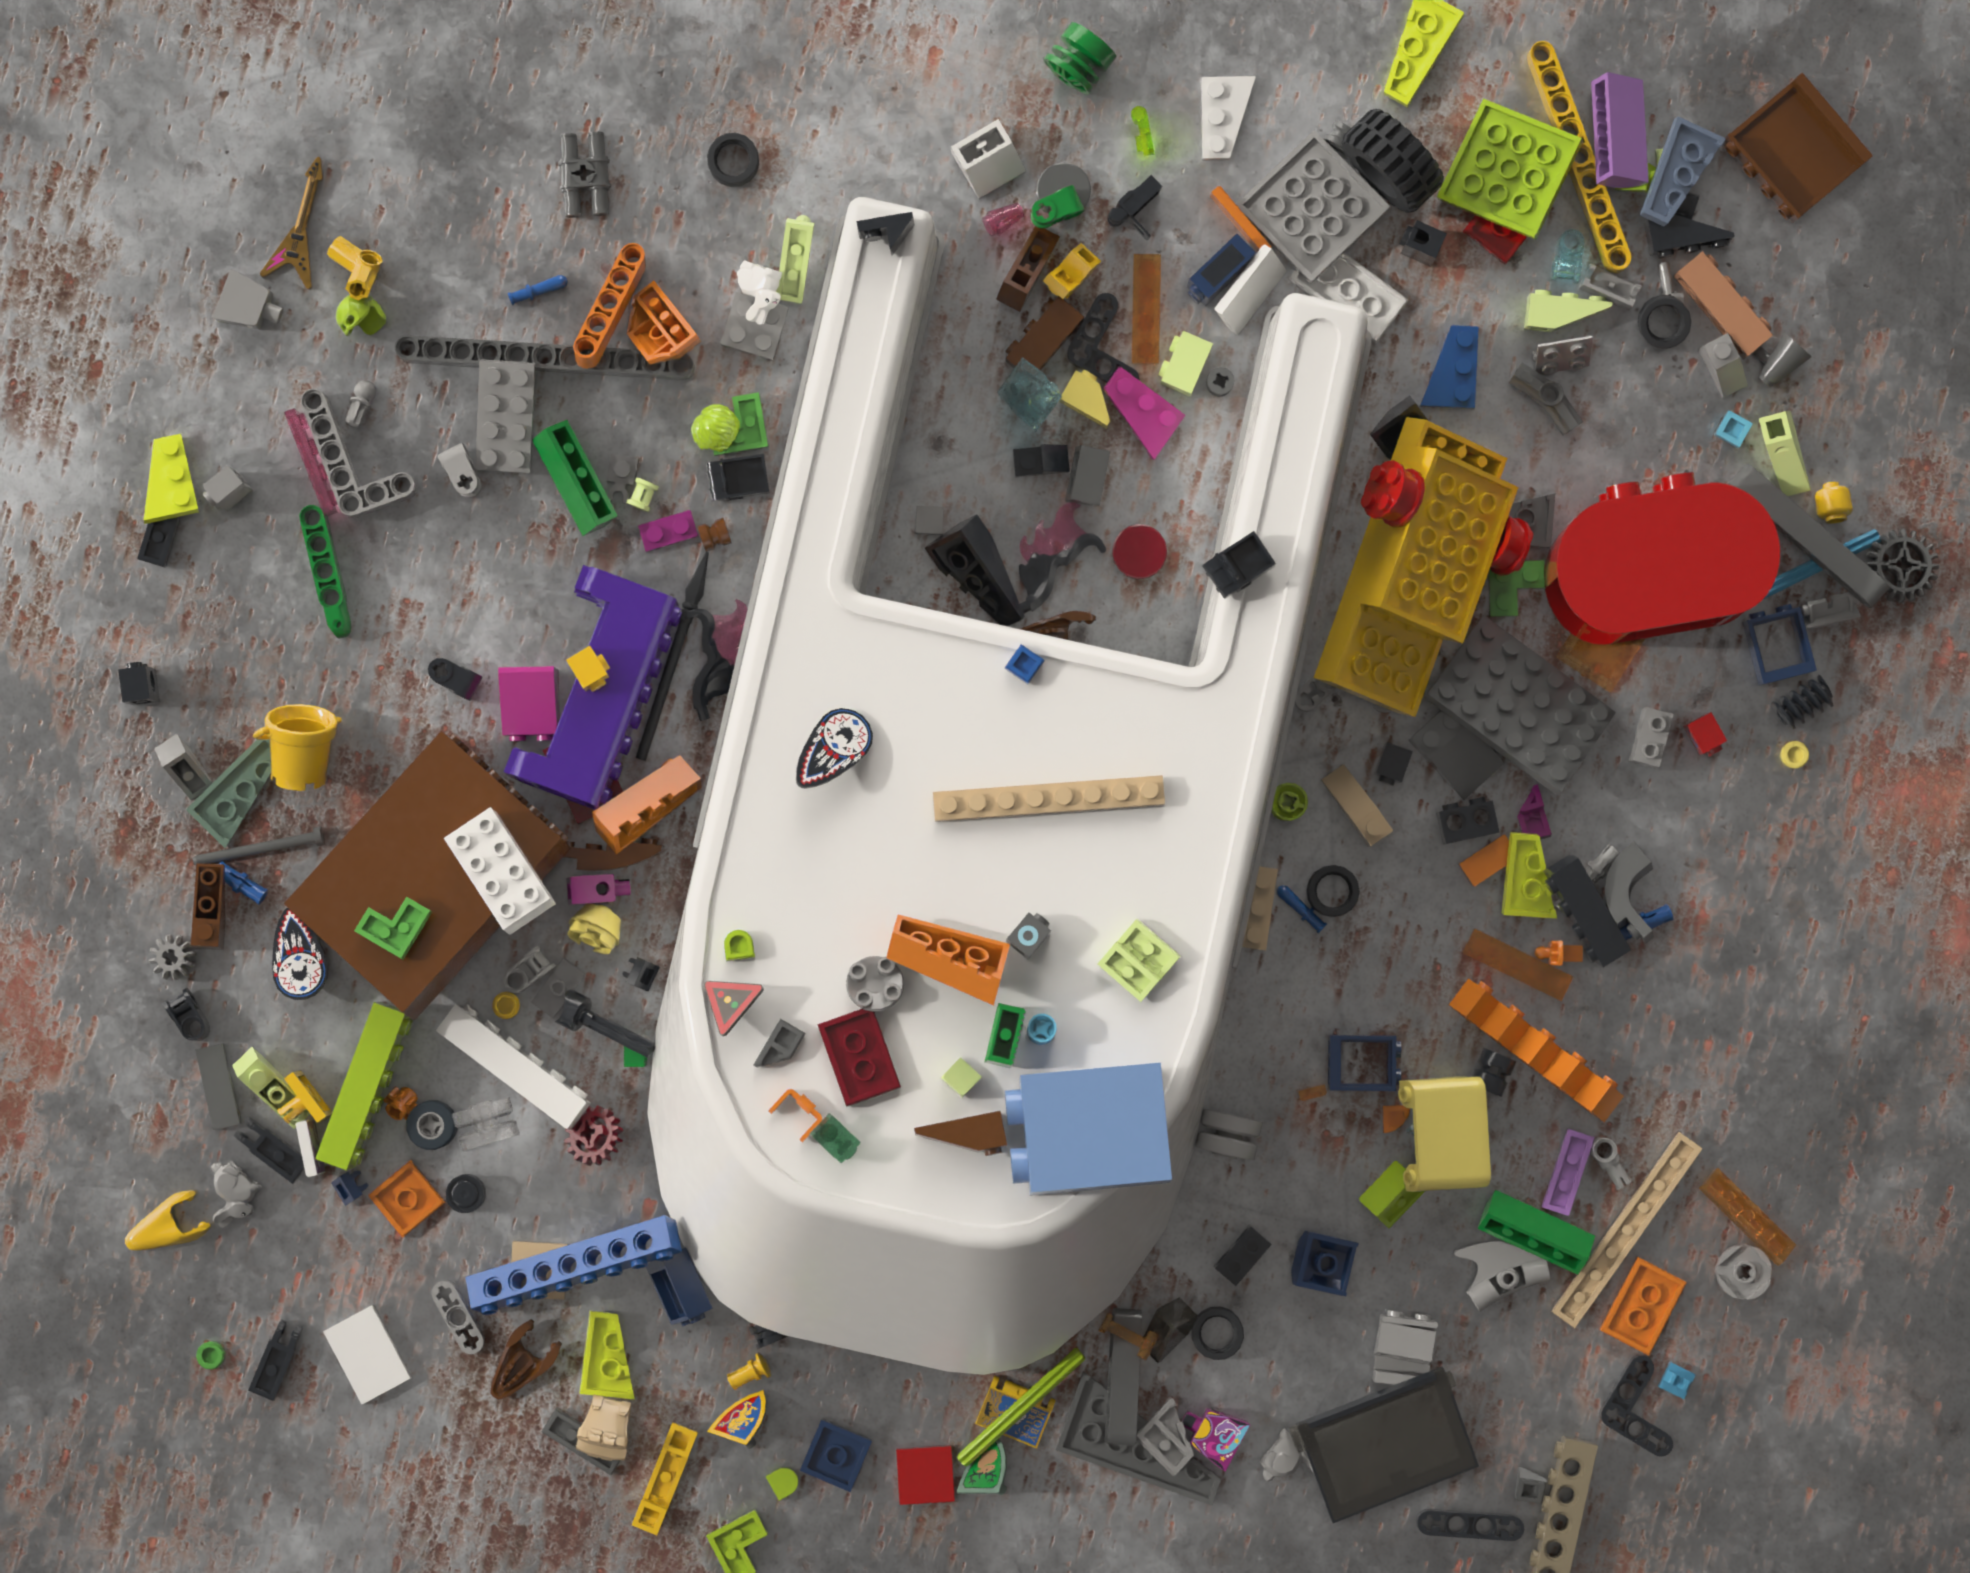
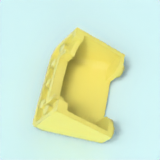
M1442 1077L1399 1081L1398 1098L1404 1107L1413 1109L1416 1164L1408 1165L1404 1171L1403 1181L1406 1191L1487 1187L1491 1180L1484 1081L1480 1077Z

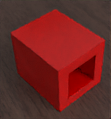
M1712 712L1683 726L1698 755L1707 753L1709 757L1723 749L1721 744L1727 741Z

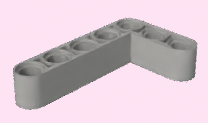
M314 388L308 389L303 393L301 405L338 507L342 513L350 518H359L415 496L418 490L417 482L412 476L404 472L396 473L360 487L327 396ZM313 396L321 397L322 402L317 409H310L309 400ZM324 421L330 422V431L325 435L319 434L318 426ZM332 447H339L340 456L336 460H329L327 457V453ZM343 472L348 473L350 477L349 482L345 486H338V475ZM402 479H408L411 484L410 489L405 493H400L397 489V485ZM379 488L383 489L385 492L383 500L373 502V491ZM351 498H357L359 501L357 510L353 512L347 511V501Z

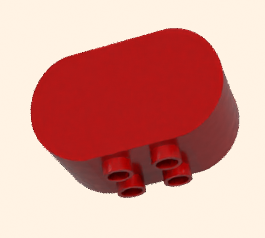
M1693 472L1674 474L1661 478V484L1652 486V493L1641 494L1639 482H1627L1609 486L1606 488V493L1598 496L1599 502L1582 511L1553 542L1544 565V590L1548 604L1563 628L1581 641L1595 645H1610L1716 627L1732 622L1764 599L1772 588L1778 573L1780 563L1779 537L1774 522L1767 510L1752 495L1735 486L1718 482L1696 485Z

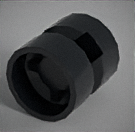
M1483 1048L1478 1060L1480 1068L1474 1070L1472 1077H1480L1484 1081L1486 1091L1502 1097L1508 1084L1505 1078L1506 1076H1511L1517 1061ZM1491 1065L1499 1068L1497 1075L1488 1072Z

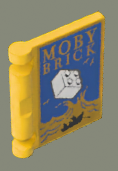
M994 1375L975 1424L987 1428L1029 1389L1008 1380L1005 1381L1002 1390L998 1389L996 1386L1000 1377ZM1050 1398L1047 1408L1041 1406L1043 1399L1039 1401L1003 1435L1037 1449L1056 1399Z

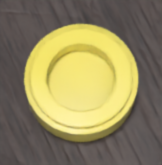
M1788 742L1781 749L1780 759L1788 768H1800L1807 763L1809 751L1802 742Z

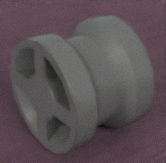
M1335 121L1332 125L1333 130L1331 134H1327L1324 140L1333 149L1345 154L1341 146L1342 138L1351 127L1340 121Z
M1217 367L1211 370L1206 380L1208 391L1218 397L1227 395L1234 385V375L1224 367Z

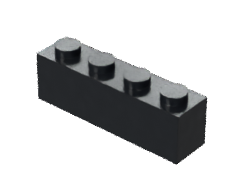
M1569 854L1543 871L1547 877L1544 881L1547 888L1553 895L1557 894L1561 901L1558 903V907L1566 918L1569 916L1574 925L1571 926V930L1579 941L1581 939L1584 941L1587 947L1584 949V952L1591 963L1596 962L1604 968L1631 951L1578 857Z

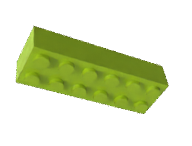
M373 1002L315 1159L346 1171L355 1168L357 1164H361L366 1151L362 1149L363 1143L366 1139H370L375 1127L372 1119L374 1114L380 1113L384 1103V1097H381L385 1087L390 1086L394 1076V1072L391 1071L392 1065L395 1061L400 1060L404 1046L400 1045L403 1036L409 1035L414 1022L397 1007L384 1002Z

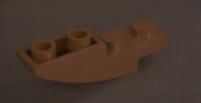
M642 838L641 843L632 842L616 855L608 845H606L605 851L602 850V845L586 843L585 848L574 847L575 842L566 841L571 849L563 858L577 859L576 870H613L651 859L662 853L664 846L658 845L657 839Z

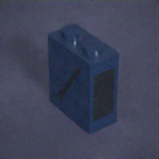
M1237 233L1189 278L1187 284L1189 291L1187 294L1195 303L1199 304L1202 302L1207 306L1247 267L1256 255V252Z

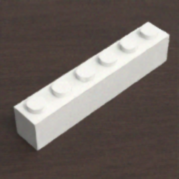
M455 1004L436 1031L564 1128L572 1130L591 1104L585 1099L588 1094L576 1085L573 1088L564 1083L566 1078L554 1069L551 1072L542 1066L544 1061L535 1054L530 1053L528 1056L521 1051L522 1045L510 1036L507 1039L498 1033L501 1029L489 1020L484 1023L477 1018L479 1012L468 1004L464 1006Z

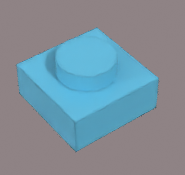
M1728 410L1714 435L1739 448L1753 423Z

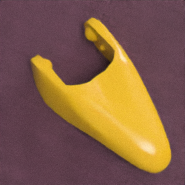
M188 1190L175 1193L155 1208L128 1233L125 1238L127 1248L135 1251L156 1249L189 1243L202 1237L211 1228L209 1222H201L197 1228H192L191 1231L184 1233L178 1229L171 1214V1208L174 1205L182 1204L185 1200L192 1201L196 1195L195 1191Z

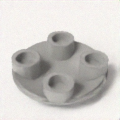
M869 956L851 965L846 979V988L850 999L858 1007L867 1011L878 1012L889 1009L898 1002L904 990V978L894 961L886 957Z

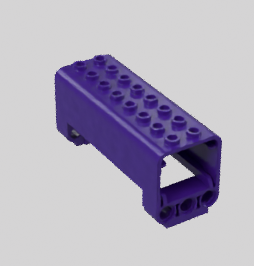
M583 565L574 593H577V597L596 603L597 607L602 608L588 646H591L596 656L602 654L610 667L606 670L609 678L605 679L606 684L603 687L592 692L590 689L585 691L576 677L546 757L514 747V749L512 748L504 773L519 782L596 810L612 799L613 791L610 789L613 780H619L623 769L620 761L623 754H629L633 743L630 735L633 729L637 730L643 717L640 709L643 703L648 704L653 690L650 683L653 677L658 678L663 664L660 660L662 652H668L672 641L671 628L672 626H678L682 612L680 611L681 608H679L677 599L606 571Z

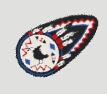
M839 708L831 710L821 718L810 734L798 759L796 784L799 787L807 789L826 784L852 768L868 753L872 745L873 733L870 724L863 715L851 709Z
M286 908L279 918L274 935L272 955L273 980L277 989L285 997L293 1000H306L315 996L323 989L328 978V966L315 932L289 908Z

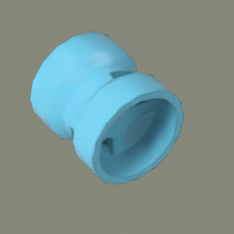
M1037 1014L1029 1021L1027 1035L1033 1043L1045 1045L1054 1038L1057 1030L1056 1023L1050 1015Z

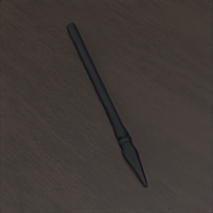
M709 552L704 554L685 589V602L682 603L684 609H681L682 615L635 757L643 761L647 759L689 626L694 618H687L685 613L698 609L697 605L704 595Z

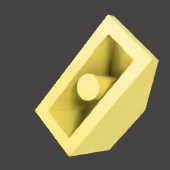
M1076 370L1062 393L1059 402L1107 429L1110 419L1100 383L1096 382L1097 377L1086 370H1083L1081 373Z

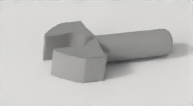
M1669 262L1660 263L1659 271L1663 289L1661 295L1674 296L1684 303V294L1677 293L1673 289ZM1667 306L1658 307L1663 314L1666 315L1668 313Z

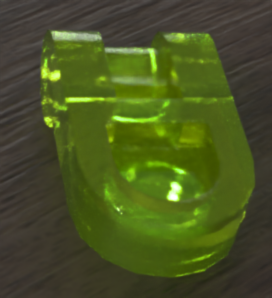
M1136 106L1131 111V118L1133 123L1138 125L1140 135L1135 136L1137 151L1143 152L1144 157L1155 155L1147 111L1142 106Z

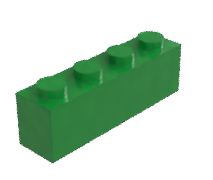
M568 420L545 428L532 439L582 536L605 527L618 517Z
M1494 1190L1485 1204L1478 1229L1577 1275L1589 1260L1595 1235L1497 1190Z

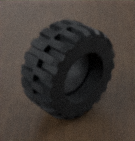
M1381 109L1369 110L1342 138V149L1350 159L1351 164L1359 171L1358 173L1384 199H1387L1390 204L1396 206L1401 211L1406 213L1417 211L1443 184V172L1428 149L1396 118L1394 119L1389 113Z

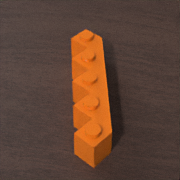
M1468 978L1449 1003V1006L1470 1023L1476 1025L1499 1045L1513 1053L1515 1057L1532 1070L1546 1078L1548 1082L1561 1092L1578 1102L1577 1104L1605 1122L1624 1097L1616 1089L1618 1084L1606 1075L1602 1079L1585 1066L1587 1060L1578 1053L1573 1052L1570 1055L1553 1042L1556 1037L1544 1028L1538 1031L1523 1019L1525 1014L1514 1005L1508 1008L1491 995L1494 990L1484 982L1480 981L1479 984H1476Z

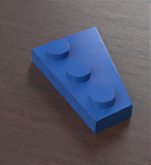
M1450 326L1419 407L1475 409L1479 326Z

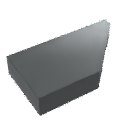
M780 1018L753 1066L759 1068L791 1059L806 1033Z

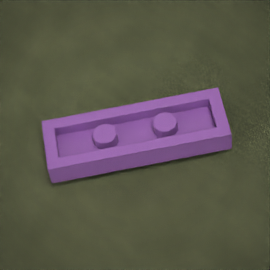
M1567 1128L1541 1207L1569 1216L1595 1137Z

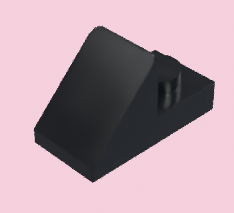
M913 212L856 221L860 239L864 238L868 242L882 239V236L888 235L891 256L896 252L915 225Z
M1040 444V447L1013 449L1015 478L1070 473L1067 445Z

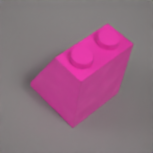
M554 666L498 667L502 735L509 736V741H526V736H537V741H552L560 720L559 670Z

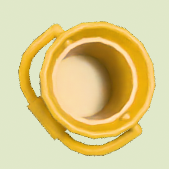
M303 704L285 705L269 711L265 717V727L257 730L253 737L257 740L270 739L271 780L273 781L276 778L277 786L295 791H305L306 784L314 783V789L325 785L331 741L334 739L338 724L341 723L342 719L326 709Z

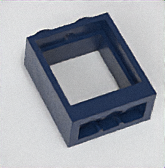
M1787 604L1776 607V613L1766 615L1765 611L1749 614L1750 620L1742 622L1759 686L1817 671L1800 607L1792 609V605ZM1790 617L1802 663L1766 672L1754 626Z
M1328 1035V1090L1396 1091V1085H1399V1081H1401V1069H1396V1058H1401V1041H1396V1036ZM1341 1042L1387 1043V1083H1341Z
M686 1247L682 1248V1252L674 1254L670 1260H654L648 1263L646 1269L671 1325L681 1323L683 1327L706 1318L704 1312L713 1308Z

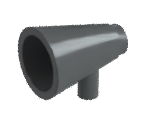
M1786 333L1783 334L1771 355L1761 346L1753 353L1765 364L1759 378L1770 388L1812 357Z

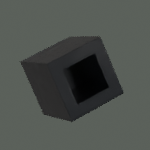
M1386 742L1374 771L1375 775L1380 776L1378 781L1390 786H1394L1395 782L1402 783L1413 751Z

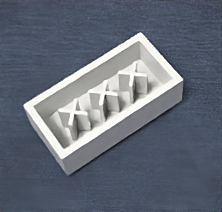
M491 807L444 838L502 929L509 935L556 904L498 813Z

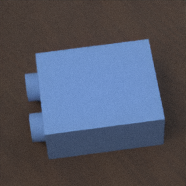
M1161 1062L1020 1075V1089L1005 1090L1008 1125L1023 1124L1025 1139L1024 1148L1010 1149L1013 1184L1029 1183L1030 1196L1165 1184L1172 1180Z

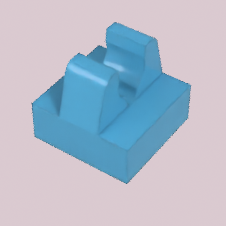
M1669 1362L1658 1387L1685 1399L1696 1374Z

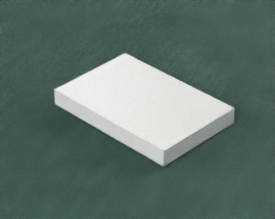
M1264 244L1214 309L1229 330L1237 336L1287 272L1270 247Z
M373 1305L323 1331L361 1404L412 1378Z

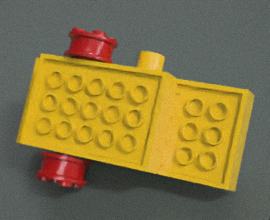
M1406 417L1391 461L1374 466L1365 486L1364 494L1361 498V506L1371 518L1313 678L1395 713L1416 717L1442 641L1444 639L1458 643L1464 642L1489 569L1500 576L1519 571L1523 567L1524 560L1529 552L1533 531L1526 521L1520 518H1512L1509 514L1519 487L1500 479L1508 458L1428 420Z

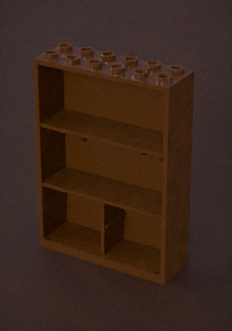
M442 731L284 902L286 907L402 1013L413 1020L419 1017L500 927V924L444 838L491 807L498 813L541 881L571 849L566 843L569 837L551 822L547 826L546 823L549 820L536 807L531 804L527 808L526 805L529 802L512 786L507 790L506 788L509 784L492 768L487 772L486 770L489 766L472 750L467 754L470 749L453 733L447 736ZM408 897L432 911V914L404 960L354 931L368 907L393 920L405 898Z

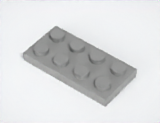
M480 360L476 470L531 472L536 363Z

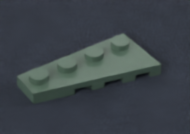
M270 739L256 740L186 809L224 848L231 841L271 775Z

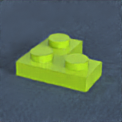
M754 1509L712 1531L706 1537L725 1573H756V1569L745 1547L767 1536L768 1532L757 1510Z

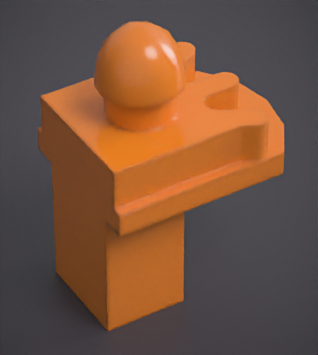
M1563 941L1548 942V947H1537L1534 954L1536 958L1541 960L1548 958V964L1562 966L1563 962H1583V945H1563Z

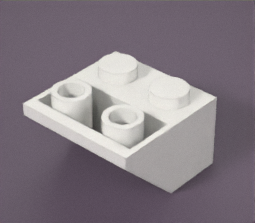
M999 119L951 146L953 157L978 199L1026 172L1012 141Z

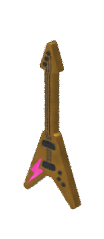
M320 157L314 160L305 173L308 180L295 226L292 227L260 272V276L266 277L284 265L292 264L308 290L312 288L306 226L318 181L323 180L322 160Z

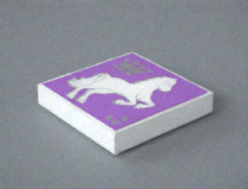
M315 1119L297 1122L296 1129L306 1176L311 1177L325 1173L324 1163L315 1159L320 1147Z

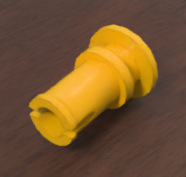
M758 1352L756 1353L755 1361L751 1359L747 1361V1365L732 1373H728L727 1379L731 1387L736 1390L754 1379L760 1380L762 1375L770 1378L771 1370L764 1356Z

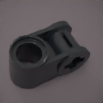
M436 658L428 666V674L433 681L468 701H471L483 678L481 675L444 658ZM445 664L448 674L437 678V673L434 671L435 667H441Z
M186 987L182 990L183 993L171 1001H164L163 1006L185 1039L202 1041L208 1037L210 1025L194 995ZM194 1021H198L201 1025V1031L197 1036H193L190 1033V1025Z

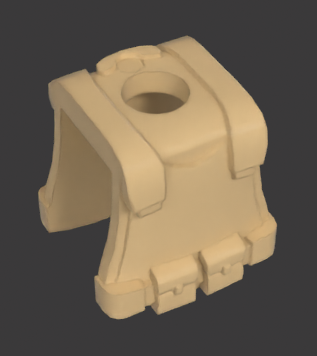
M594 1394L587 1417L577 1433L576 1449L586 1453L587 1456L599 1457L609 1461H624L627 1454V1426L631 1403L603 1398V1396Z

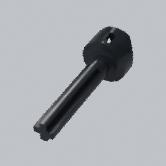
M572 989L565 993L564 1009L560 1018L555 1021L557 1024L571 1031H577L584 1025L647 1058L650 1057L651 1052H654V1042L591 1011L592 1001L589 997Z

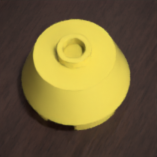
M588 903L569 920L567 935L579 945L582 941L594 947V952L610 954L611 950L619 944L621 919L604 905Z

